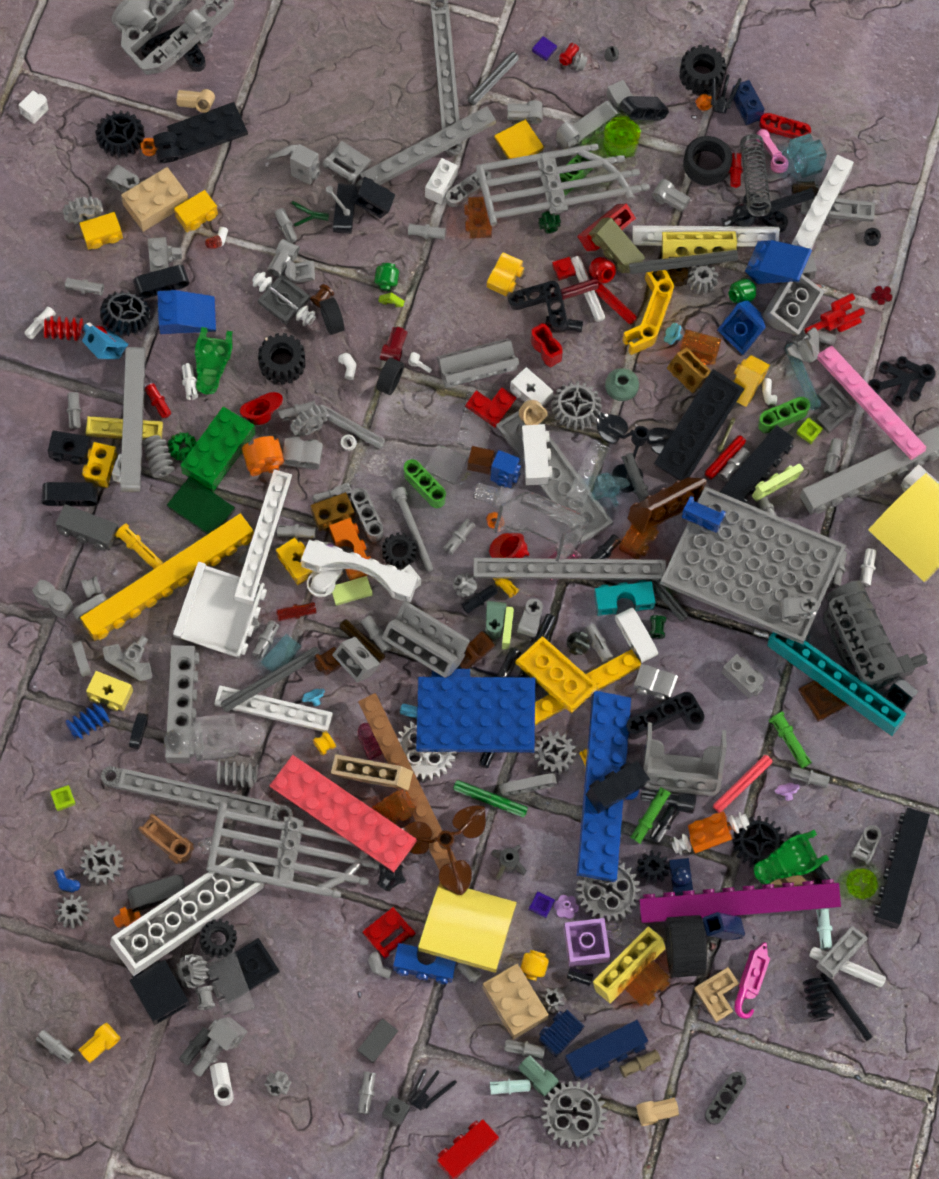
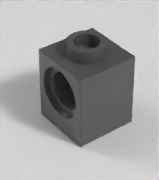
M392 1096L382 1112V1118L400 1127L410 1111V1105Z

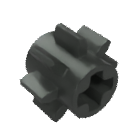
M582 631L571 633L566 641L567 647L570 648L569 652L574 655L586 653L590 648L588 635Z

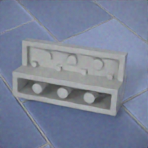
M508 338L436 356L440 374L446 388L517 370V365H519L518 357L514 355L512 342Z
M407 601L403 602L396 619L388 623L381 638L445 678L458 668L470 642L469 639Z

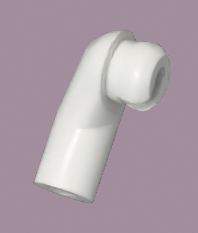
M765 378L762 381V393L765 403L769 406L770 404L776 405L777 396L771 395L772 380Z

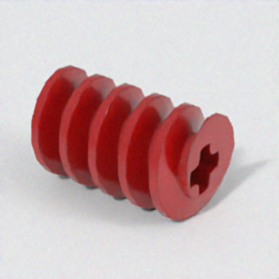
M50 316L49 321L45 318L44 338L48 339L51 334L52 339H56L59 336V339L63 340L66 335L68 341L72 337L75 341H78L80 337L82 340L83 318H80L79 323H76L74 317L71 322H69L68 317H65L64 322L61 321L60 316H58L56 321H54L53 316Z

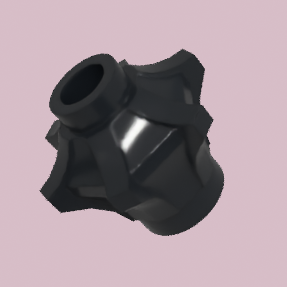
M380 863V876L377 884L381 888L390 892L392 888L407 881L402 871L404 867L401 864L395 872H392Z

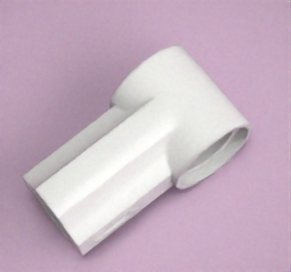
M216 1063L210 1066L214 1096L219 1105L227 1106L234 1099L227 1063ZM221 1091L229 1092L227 1098H220L218 1095Z

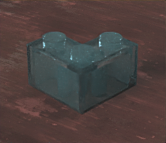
M808 133L791 139L787 148L789 157L793 158L795 162V170L797 173H800L802 179L822 172L827 154L820 139L814 141L811 134Z

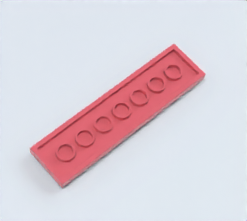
M294 755L290 757L269 785L271 789L392 872H395L417 842L415 837Z

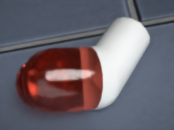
M219 227L218 234L207 238L205 246L211 249L223 246L228 229Z

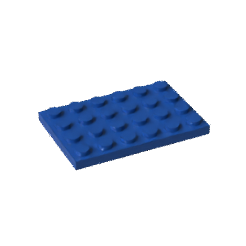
M418 677L416 751L535 753V678Z

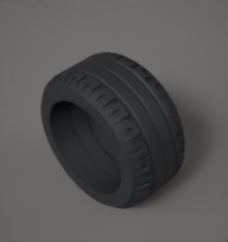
M701 136L696 138L685 150L683 160L685 173L697 184L704 186L717 184L727 177L732 163V154L727 144L717 137ZM700 152H712L721 159L723 164L717 169L705 170L695 164L693 157Z

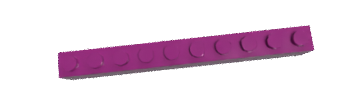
M834 879L822 880V884H814V881H803L801 886H794V882L782 883V887L774 888V884L762 885V889H754V885L742 886V890L735 891L734 887L722 888L723 892H715L714 889H703L702 894H695V890L683 891V895L675 896V892L663 893V897H655V893L643 894V898L639 899L641 923L666 921L667 917L700 915L703 918L716 912L735 916L841 907L839 883H834Z

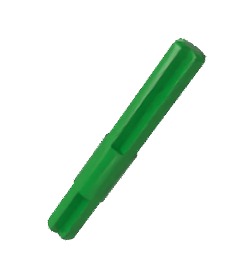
M456 780L453 790L520 817L526 816L527 806L460 780Z

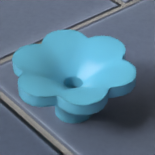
M672 323L671 327L666 329L664 341L669 345L674 344L676 340L680 341L683 337L680 334L681 326L677 323Z
M313 689L311 692L303 695L302 701L312 702L313 706H318L321 704L319 698L324 695L325 690Z

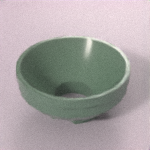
M615 369L606 378V392L617 401H628L638 392V377L629 369ZM624 376L628 379V383L621 385L617 379Z

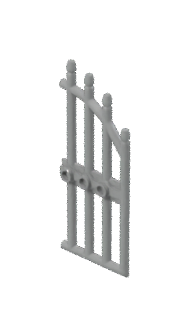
M598 144L583 145L476 165L491 226L497 224L496 219L547 209H549L550 214H559L568 211V205L626 195L627 200H633V193L647 191L650 187L649 184L629 187L625 178L640 175L639 169L620 172L612 164L625 161V156L618 155L616 157L602 158L589 152L598 150ZM577 154L591 160L557 167L555 158ZM537 161L539 169L537 171L486 180L484 171ZM603 166L611 173L562 183L559 176L561 173ZM541 177L543 186L490 196L488 188L490 186ZM618 180L622 187L620 189L565 198L563 191L564 189ZM545 193L547 202L494 212L492 204L494 202Z
M220 802L206 871L328 897L331 896L332 898H340L341 892L331 890L330 888L345 881L368 885L369 879L353 874L361 866L380 869V863L366 859L368 855L361 851L359 857L300 845L301 834L349 845L353 844L336 833L303 827L304 821L298 820V818L284 817L283 822L226 810L227 804ZM224 818L282 830L280 840L223 828ZM224 836L278 848L277 858L219 846L220 838ZM299 852L352 865L342 873L296 863ZM217 854L275 866L273 877L216 865ZM294 871L332 879L314 886L293 881Z

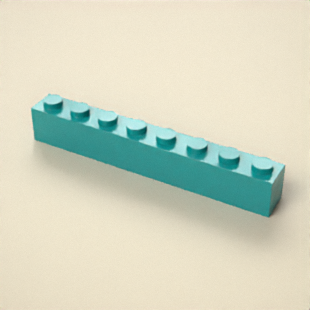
M774 632L770 635L767 644L770 649L890 736H893L903 724L906 717L905 712L806 641L801 644Z

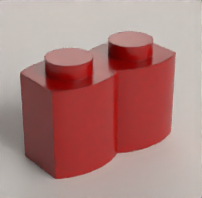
M542 323L531 329V344L536 351L541 353L543 362L550 368L562 361L563 349L561 344L553 338L549 327Z

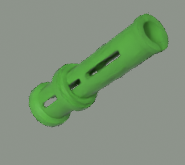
M780 712L770 718L769 722L774 725L778 732V737L783 738L800 768L803 769L812 762L795 737L793 726H790L785 719V713Z

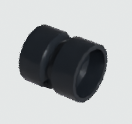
M162 132L153 136L154 147L158 149L156 151L158 163H170L181 158L179 148L176 147L178 140L175 132Z

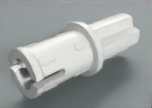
M47 306L38 317L34 318V322L24 334L28 338L34 339L44 329L45 318L49 321L50 316H55V311Z
M186 363L182 365V384L185 386L186 399L191 400L190 396L192 395V400L198 398L196 390L197 379L194 378L193 366Z
M871 548L866 549L864 563L860 566L862 570L859 580L862 581L864 587L871 586L872 574L876 569L874 567L876 550Z

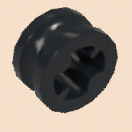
M876 228L867 229L864 235L865 243L869 246L879 244L881 238L880 231ZM874 234L875 237L873 239H870V236Z

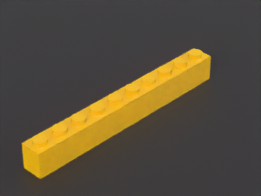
M238 514L81 616L80 619L83 626L94 641L104 639L113 629L121 628L128 619L136 618L145 608L153 607L162 597L166 598L179 586L183 587L188 584L189 580L193 578L198 561L205 563L208 567L216 566L225 556L233 555L240 546H246L251 543L254 535L253 529L242 514Z

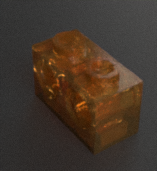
M468 197V204H464V213L468 215V221H465L466 232H469L470 238H492V226L489 222L484 198ZM474 208H480L481 210L475 211ZM480 224L482 225V227H476L474 225Z

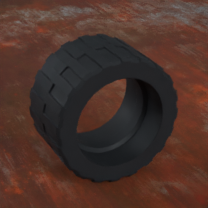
M700 915L667 917L665 940L670 976L672 978L704 976L707 970V950L702 917Z

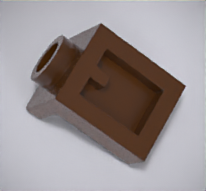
M335 647L321 655H315L314 665L325 676L342 666L333 657V653L336 651Z

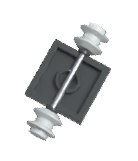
M265 272L257 273L252 280L253 287L259 286L260 292L266 291L258 299V303L285 325L295 315L297 321L303 320V326L313 323L316 318L314 316L315 311L309 312V306H304L310 300V296L284 275H281L273 284H271L272 277L266 278Z

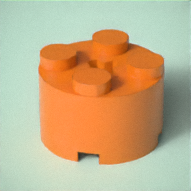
M273 436L256 438L253 440V444L249 445L246 443L242 447L246 466L251 476H257L267 471L273 473L274 469L279 471V466L284 463L278 438L274 440Z

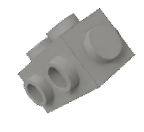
M736 654L723 666L721 673L748 699L753 695L758 696L764 689L762 687L765 681L763 675L758 670L754 671L744 657H739Z

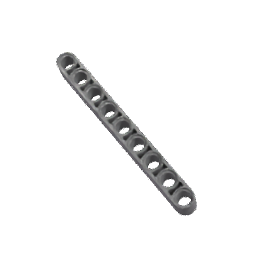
M126 347L121 492H140L145 347Z

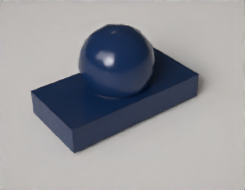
M689 858L669 860L672 891L675 892V896L683 895V891L693 890Z

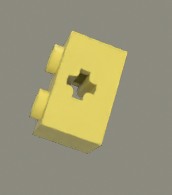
M95 671L86 690L90 701L96 704L104 703L114 711H118V709L124 711L133 692L131 684Z

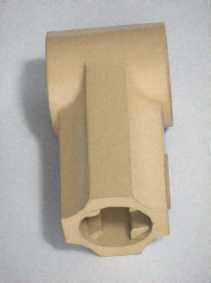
M204 89L201 92L179 90L176 100L179 107L196 108L199 112L206 113L210 110L215 100V95L208 89Z
M675 1098L658 1102L648 1101L636 1105L641 1126L651 1125L659 1122L658 1120L679 1116Z

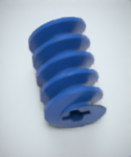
M95 703L92 704L93 711L87 707L86 715L82 711L79 712V718L75 715L72 716L73 723L65 720L66 726L75 740L76 736L82 740L83 732L89 736V728L97 731L96 724L103 727V720L110 723V719L101 704L100 707Z

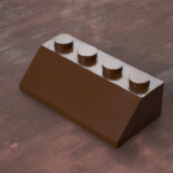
M687 477L681 481L678 480L672 486L662 488L657 494L649 495L645 500L634 503L629 509L630 512L627 519L643 534L682 513L690 496L694 497L693 500L695 502H698L707 480L705 478Z

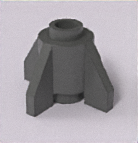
M521 846L505 848L502 851L493 849L491 855L499 859L500 866L496 879L500 881L505 872H512L514 870L523 876L526 874V869L519 862Z

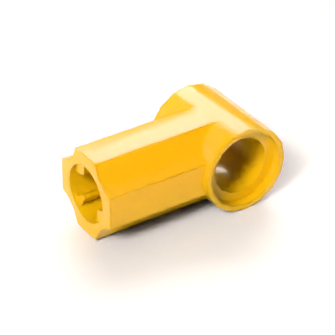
M105 1023L95 1031L94 1036L81 1046L78 1051L91 1063L105 1050L115 1046L121 1037L108 1023Z

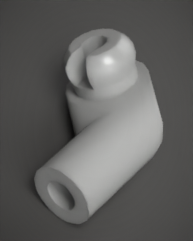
M373 952L368 958L372 972L390 979L393 970L382 965L380 953Z

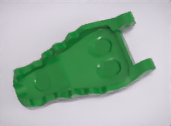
M201 327V332L195 346L196 388L200 393L214 394L218 389L220 378L232 354L233 331L227 330L226 339L224 340L207 337V328Z
M815 829L786 840L766 859L755 864L753 870L759 883L768 884L778 879L805 875L829 861L827 855L818 858L809 841L810 838H814L817 835Z

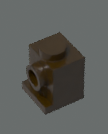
M687 267L667 269L674 286L687 285Z

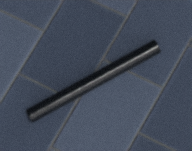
M821 973V978H823V981L829 982L828 988L866 1042L873 1038L833 979Z

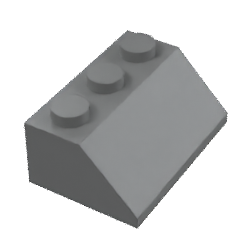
M803 274L798 282H782L764 311L762 318L774 329L798 336L825 291Z

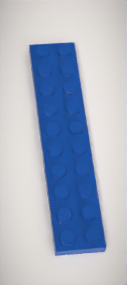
M595 691L592 694L577 876L616 882L623 800L598 814L585 794L590 789L589 785L597 780L600 782L605 780L604 777L612 771L617 773L620 771V767L626 763L629 734L626 730V724L630 719V697Z

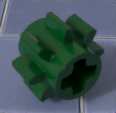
M550 211L543 212L541 217L538 218L539 229H544V232L547 234L556 232L558 227L561 226L560 215L550 214Z

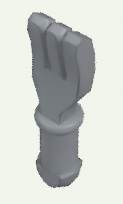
M345 483L335 487L333 490L329 489L326 492L314 494L312 500L320 502L345 492L348 496L352 493V490L349 487V483Z

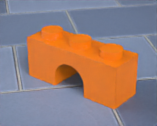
M351 518L329 525V533L336 547L347 546L362 558H371L366 556V545L363 539H359L357 535L360 533L356 523H352ZM345 569L349 581L368 576L360 571Z

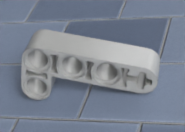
M609 100L605 101L572 125L568 121L563 123L557 130L556 142L562 149L583 146L614 124L620 118L621 112Z

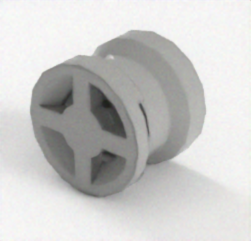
M96 576L90 580H81L87 599L91 598L93 594H102Z

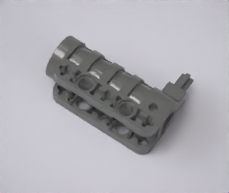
M862 581L846 583L827 595L829 605L823 614V622L845 670L858 677L860 681L874 691L893 684L899 676L904 678L912 675L915 668L928 664L927 656L924 653L911 658L908 654L897 657ZM836 630H838L840 638L836 637ZM851 664H854L856 672L851 670Z

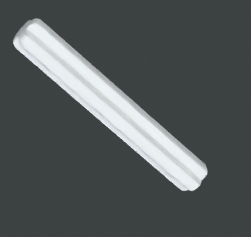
M581 257L571 258L579 283L590 280ZM592 290L584 293L595 321H603L605 315L595 291Z
M813 947L809 956L820 961L828 952ZM850 961L841 969L843 972L878 987H882L886 980L885 976Z

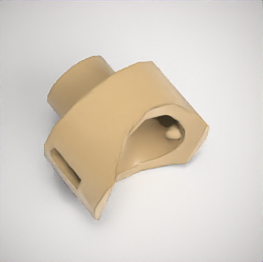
M528 400L520 407L519 417L525 425H538L547 417V411L537 400Z

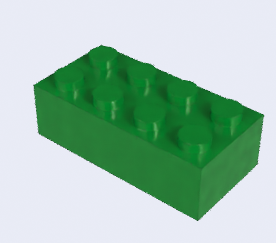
M223 406L181 463L182 474L192 477L214 492L241 455L242 447L246 443L249 444L254 437L255 425Z

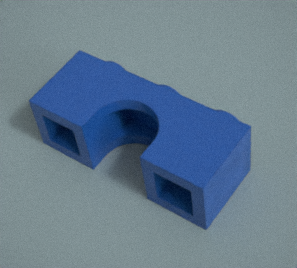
M398 943L393 971H397L398 975L408 976V974H412L421 980L431 978L436 979V982L440 984L452 983L456 967L455 961L437 956L433 963L424 965L417 959L418 947Z

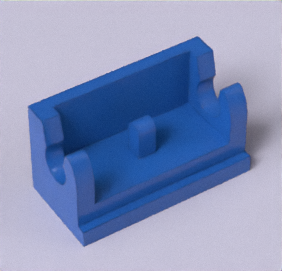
M690 496L683 509L682 518L717 533L726 511L722 510L720 513L693 500L694 497Z

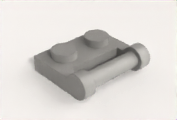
M341 141L330 156L324 160L322 166L327 169L330 168L346 178L348 183L355 184L360 177V173L364 172L371 164V159ZM334 161H338L348 169L352 170L354 173L351 174L344 168L334 163Z

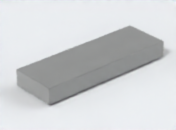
M851 926L819 961L816 967L830 979H833L868 938Z

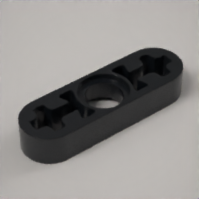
M746 194L744 196L743 203H747ZM763 202V203H753L752 205H753V206H758L759 204L761 205V204H764V203H766V202ZM779 210L771 212L768 216L757 217L768 227H779V233L785 231L788 225V218ZM776 222H783V224L776 225Z

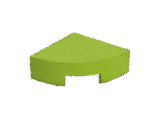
M392 292L380 295L378 300L384 305H387V303L395 304L397 308L403 307L405 302Z

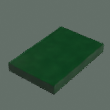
M190 476L167 504L170 510L207 535L223 525L235 511L233 505Z

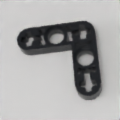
M180 26L149 39L141 46L142 55L146 58L157 48L155 43H158V46L161 47V41L163 39H170V35ZM196 43L193 46L194 50L186 52L183 56L193 71L200 72L206 67V61ZM194 56H196L197 61L201 64L198 65L194 62Z
M548 281L517 290L509 295L508 302L514 310H521L546 302L553 329L563 331L568 327V317L562 291L556 281ZM551 288H554V294L556 297H552V294L550 292ZM533 292H539V296L536 299L530 298ZM558 302L561 304L558 309H551L554 303ZM556 315H559L562 320L559 325L557 324L558 319Z

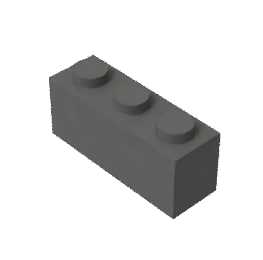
M66 504L56 522L57 531L61 535L69 537V535L73 536L81 543L89 542L100 550H111L116 539L115 533L119 529L118 524Z

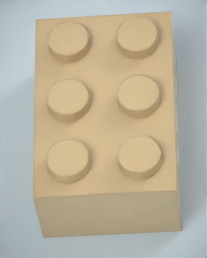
M168 167L121 194L124 207L143 232L175 213L174 208L188 200L187 192Z
M518 963L483 983V991L513 1040L548 1020L549 1014Z

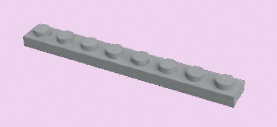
M486 106L360 173L361 179L363 177L370 178L375 183L382 185L496 124V119Z

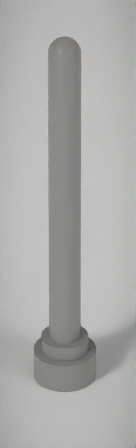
M399 487L393 490L391 495L393 500L400 504L426 571L431 572L433 570L432 563L406 502L407 491L405 487Z

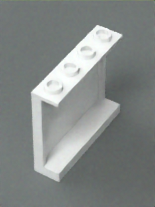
M198 561L173 636L240 659L241 654L245 655L248 644H246L247 637L252 636L255 627L251 625L253 619H257L261 608L258 605L260 600L264 601L267 589H264L265 584L261 583L258 585L253 605L236 601L234 596L240 577L208 567L205 563Z

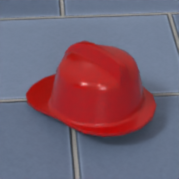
M277 392L266 393L242 405L240 414L253 425L266 424L270 421L273 411L282 404L283 397Z
M521 533L501 534L493 540L489 548V554L492 558H523L530 555L527 551L528 545Z

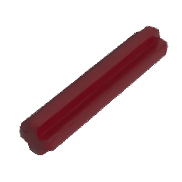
M596 278L563 288L561 289L563 300L598 289L599 283Z

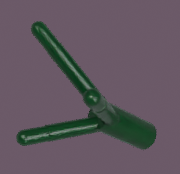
M295 201L291 202L295 208L311 215L294 223L295 227L312 219L329 220V213L311 211Z

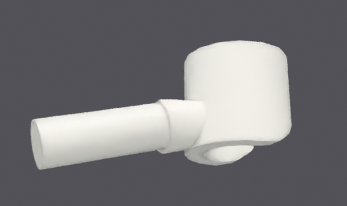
M412 352L408 360L409 365L421 367L430 373L432 369L419 361V354Z

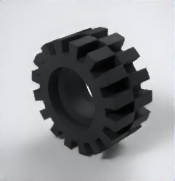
M397 532L395 536L391 534L390 538L387 537L385 539V542L382 544L383 560L385 559L386 565H393L399 570V567L404 569L409 564L411 565V562L414 563L416 546L415 541L411 540V536L406 537V533L399 535V532ZM394 546H404L407 550L406 554L403 557L394 556L392 554Z
M213 919L211 923L207 922L206 926L202 928L199 940L201 949L205 950L206 955L211 954L212 958H214V955L217 958H221L222 955L226 957L235 947L237 932L233 930L234 926L232 924L228 925L229 922L227 920L224 923L222 922L223 919H219V921ZM215 932H221L225 935L226 941L222 945H215L210 939L211 935Z

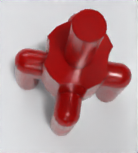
M851 293L832 302V310L822 314L820 322L805 328L804 331L807 334L809 330L815 327L817 331L822 328L828 331L837 328L838 332H844L862 323L860 316L864 315L865 311L863 308H860L846 315L845 311L852 309L850 302L855 300L854 294Z

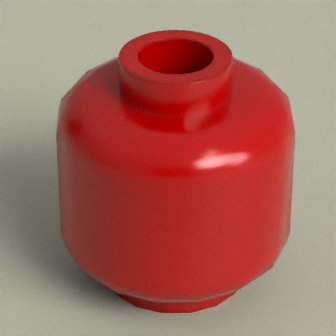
M597 257L590 263L589 274L592 278H596L599 283L605 284L614 278L616 268L607 258Z

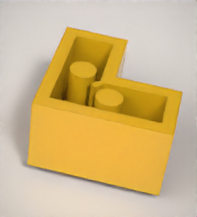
M752 355L747 359H743L741 364H738L734 372L736 377L733 382L743 387L744 391L737 400V403L745 407L748 406L758 386L765 378L770 367L769 364Z

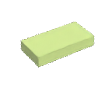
M365 576L335 585L332 596L337 606L372 596V590L368 578Z
M506 607L502 649L506 650L510 648L513 607Z

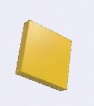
M526 119L494 136V139L508 159L534 155L544 150L543 144Z

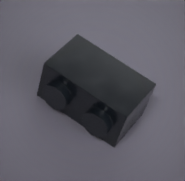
M363 177L356 183L350 201L381 219L390 211L395 194L375 183L372 179Z

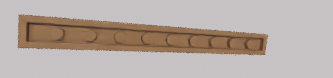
M376 693L358 701L387 763L402 766L413 771ZM413 771L409 790H400L415 822L420 821L428 824L432 830L431 839L438 837L442 829ZM438 842L429 843V851L439 871L445 864H451L447 850L442 849ZM451 850V853H452V856H453V860H454V863H455L457 860H456V858H455V856H454V854H453V852H452V850Z

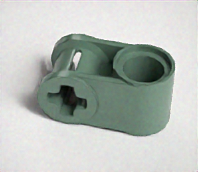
M487 601L485 632L491 639H498L502 635L506 612L505 602Z

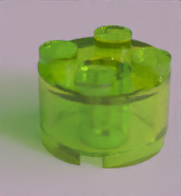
M617 116L606 124L603 146L608 156L624 155L625 158L635 155L639 146L641 131L639 125L630 120L629 117Z

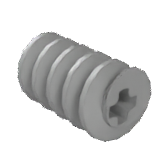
M159 435L150 436L142 442L143 447H145L144 451L147 454L146 458L149 461L148 465L154 478L167 476L175 470L173 466H170L173 464L172 460L169 459L171 457L170 453H166L169 450L167 446H164L167 442L165 439H161Z
M219 759L216 772L218 784H222L223 780H225V784L229 785L232 780L234 786H237L240 781L241 787H245L248 782L249 788H253L257 780L258 764H256L254 769H252L251 763L248 764L247 768H244L243 762L237 767L235 761L229 766L228 760H225L224 764L221 765Z

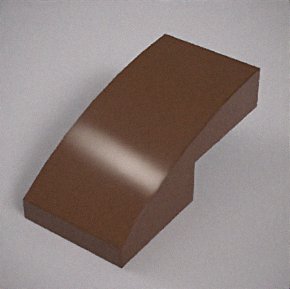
M481 631L468 644L464 652L465 656L460 663L463 669L472 667L496 646L485 631Z

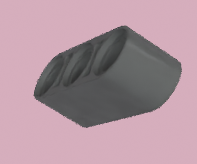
M175 875L129 889L127 895L132 911L136 912L162 904L186 886L183 876Z

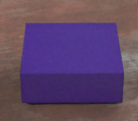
M543 36L532 48V52L547 61L557 50V45Z
M537 891L529 911L547 919L555 899Z

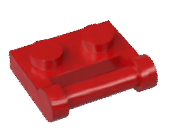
M394 907L362 931V934L377 952L381 954L383 959L390 956L389 953L398 947V943H403L409 937L412 938L416 935L415 931L406 923ZM400 928L404 930L403 933L385 947L381 945L382 942Z

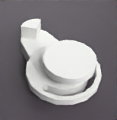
M343 569L327 570L321 573L312 572L307 580L308 590L313 596L318 598L330 595L335 589V582L343 574ZM310 578H312V583L310 584V587H309V581H310Z

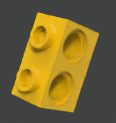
M93 443V447L89 448L87 454L88 464L84 465L82 471L85 482L95 483L97 486L108 488L118 454L115 446ZM100 454L106 455L104 458H97ZM95 471L101 472L97 476L92 475Z

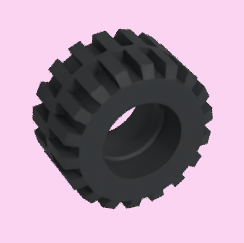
M698 45V48L694 46L683 55L679 78L682 80V85H686L688 91L691 89L692 93L696 94L698 92L699 95L704 93L707 95L711 94L712 77H715L716 91L722 85L726 64L720 51L716 52V48L713 47L711 49L709 45H706V47ZM704 66L710 69L711 72L701 74L695 71L694 68Z
M276 333L275 337L270 335L268 341L264 340L262 346L259 347V368L262 375H266L268 381L272 379L274 384L281 382V385H285V382L293 383L292 379L297 380L299 379V374H303V368L306 365L304 347L299 339L295 340L293 335H290V337L287 336V333H283L281 336H279V333ZM285 353L290 355L292 360L280 365L274 363L272 358L277 354Z

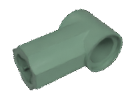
M530 1055L518 1066L520 1072L532 1082L533 1087L543 1097L559 1083L558 1079L550 1071L545 1070Z

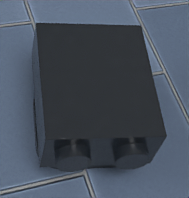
M165 960L154 962L149 966L150 969L145 972H139L129 980L154 1026L190 1006L187 997Z

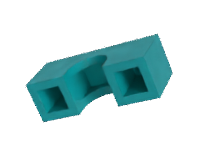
M640 580L633 584L622 582L616 586H598L594 591L597 616L616 614L617 601L623 598L633 602L635 611L654 609L655 597L652 581Z

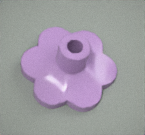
M794 783L779 785L775 793L785 796V800L789 801L793 799L792 794L796 793L800 786Z
M561 895L559 900L554 903V909L557 910V916L560 918L566 917L571 919L574 913L579 910V906L576 904V899L573 896Z

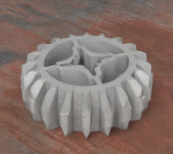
M570 381L568 387L563 384L561 389L556 390V394L552 398L551 407H553L552 414H556L555 420H560L561 426L566 423L567 429L570 426H574L573 429L577 430V426H580L583 430L585 425L590 427L591 422L595 423L597 421L602 405L600 404L601 398L597 397L598 392L593 391L592 386L587 388L586 382L583 385H579V381H576V385H573ZM574 395L572 398L564 400L566 397ZM576 400H577V405H579L578 408H577V411H576V407L574 406Z

